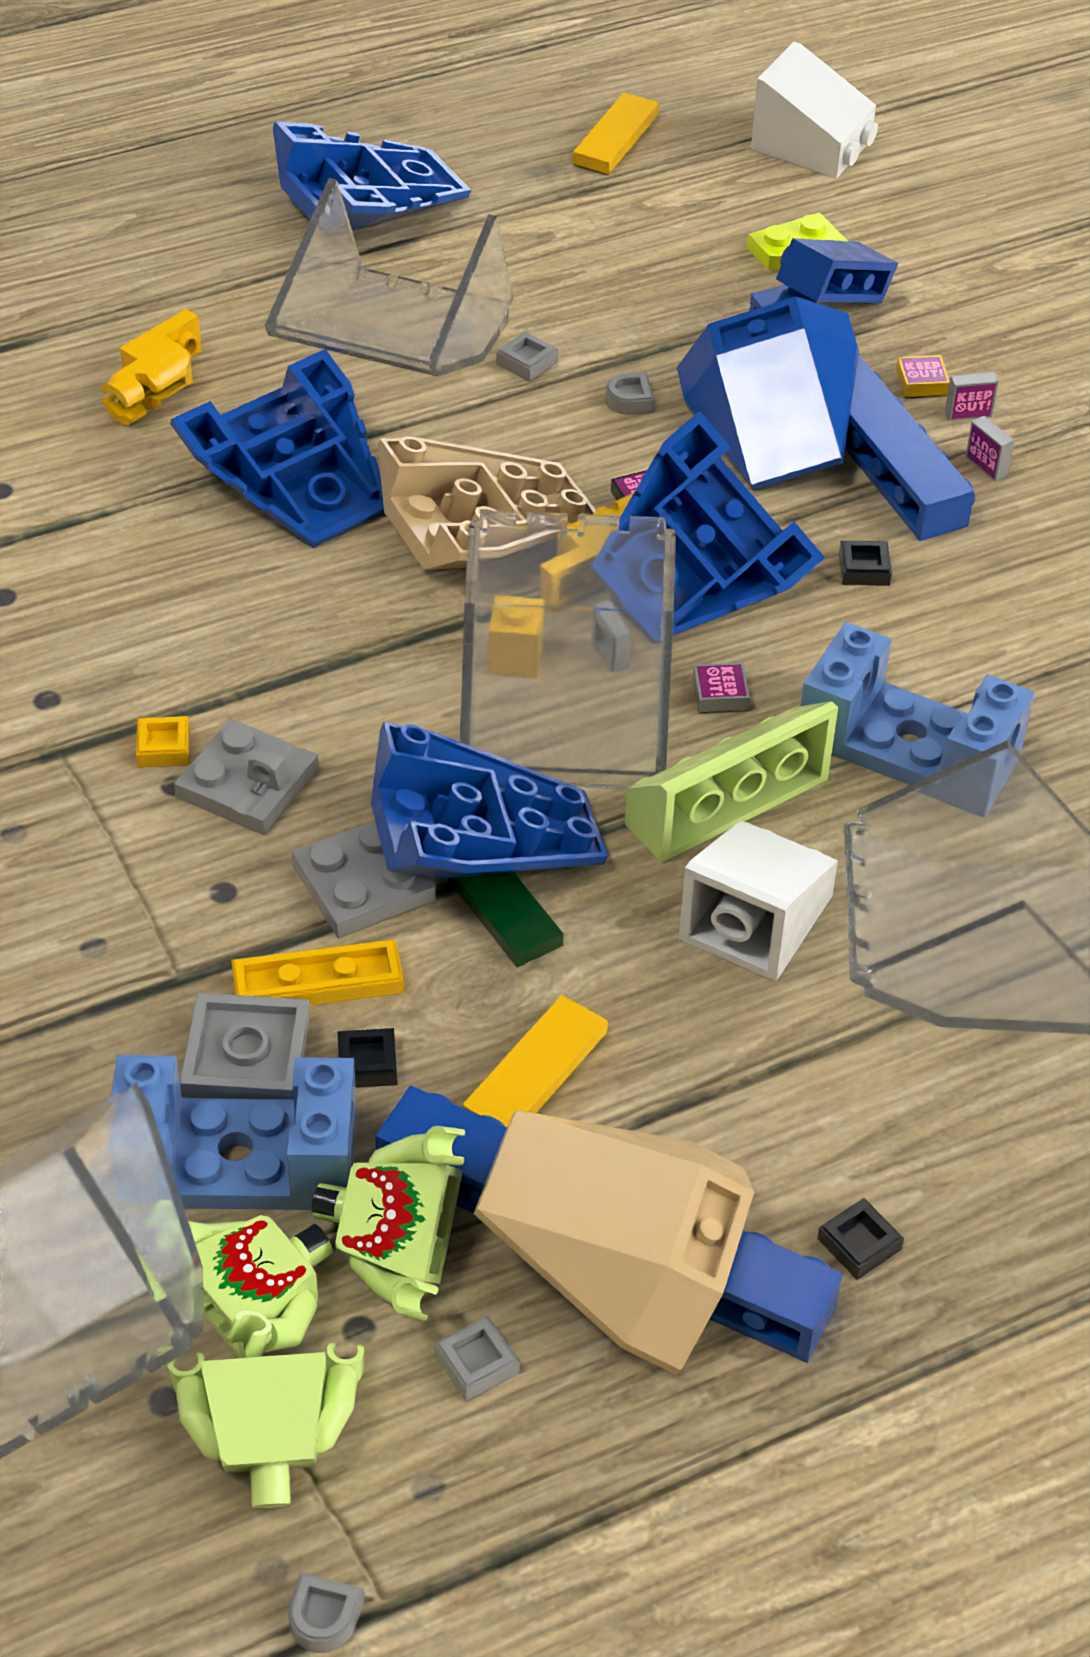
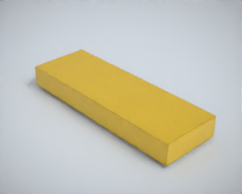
M623 92L573 151L572 164L609 175L659 115V102Z
M396 939L231 960L235 995L309 999L310 1005L404 993V980Z
M561 995L462 1104V1108L480 1116L494 1117L502 1122L505 1127L508 1126L515 1110L537 1113L605 1036L608 1020Z

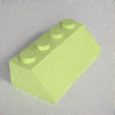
M832 701L794 707L775 717H768L759 725L736 736L727 737L719 744L693 757H686L676 765L652 777H645L639 780L633 786L627 788L625 825L656 859L663 863L729 830L740 820L747 821L828 780L838 707Z

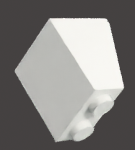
M793 42L757 78L751 150L838 178L849 165L852 166L856 162L859 153L866 146H871L878 130V124L874 122L876 105L802 44Z
M740 820L691 859L685 867L679 940L776 982L833 896L838 860L776 835L770 830L762 829Z

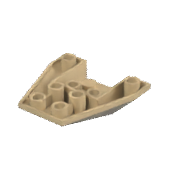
M412 436L380 438L377 446L384 513L423 570L468 568L498 560L557 540L558 530L595 513V509L587 497L571 479L565 468L557 462Z
M515 1110L510 1118L473 1214L620 1348L677 1375L682 1370L724 1293L755 1191L744 1167L694 1142Z

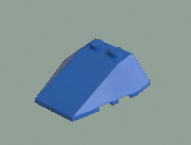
M274 122L273 136L280 186L294 201L295 206L300 208L313 222V226L323 232L334 233L337 230H357L468 198L471 189L431 149L383 139L381 146L359 142L360 135L347 131L345 139L325 135L323 133V126L315 124Z
M326 349L289 365L281 388L220 415L212 402L209 401L171 419L170 425L198 462L312 548L384 514L380 470L376 458L371 456L365 437L367 430L363 419H359L353 401L355 394L351 382Z
M700 411L662 443L590 568V571L653 644L787 591L825 559L824 555L795 522H792L782 530L726 465L721 457L731 447Z

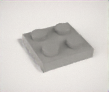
M375 821L292 851L294 869L337 938L344 937L436 901L435 885L430 878L388 871Z
M197 993L180 1079L182 1097L293 1099L295 1057H304L311 1014L310 1000Z

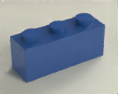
M792 238L790 245L781 256V267L776 280L816 302L882 303L899 263L860 242Z

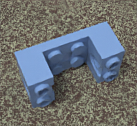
M845 621L803 683L800 705L832 701L838 707L831 755L985 814L1023 748L1035 692L986 674L975 692L970 712L965 713L886 683L885 679L892 638ZM911 734L919 737V739L909 742L899 736Z
M117 1055L103 1151L113 1208H154L155 1206L164 1205L180 1209L312 1210L314 1192L319 1183L347 1187L350 1169L354 1163L357 1123L354 1058L295 1057L292 1084L293 1099L182 1098L176 1056ZM232 1146H244L252 1151L248 1157L239 1161H230L221 1156L227 1148Z

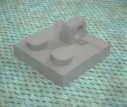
M230 719L174 783L176 798L265 835L319 769L318 754L304 748L295 747L287 741Z

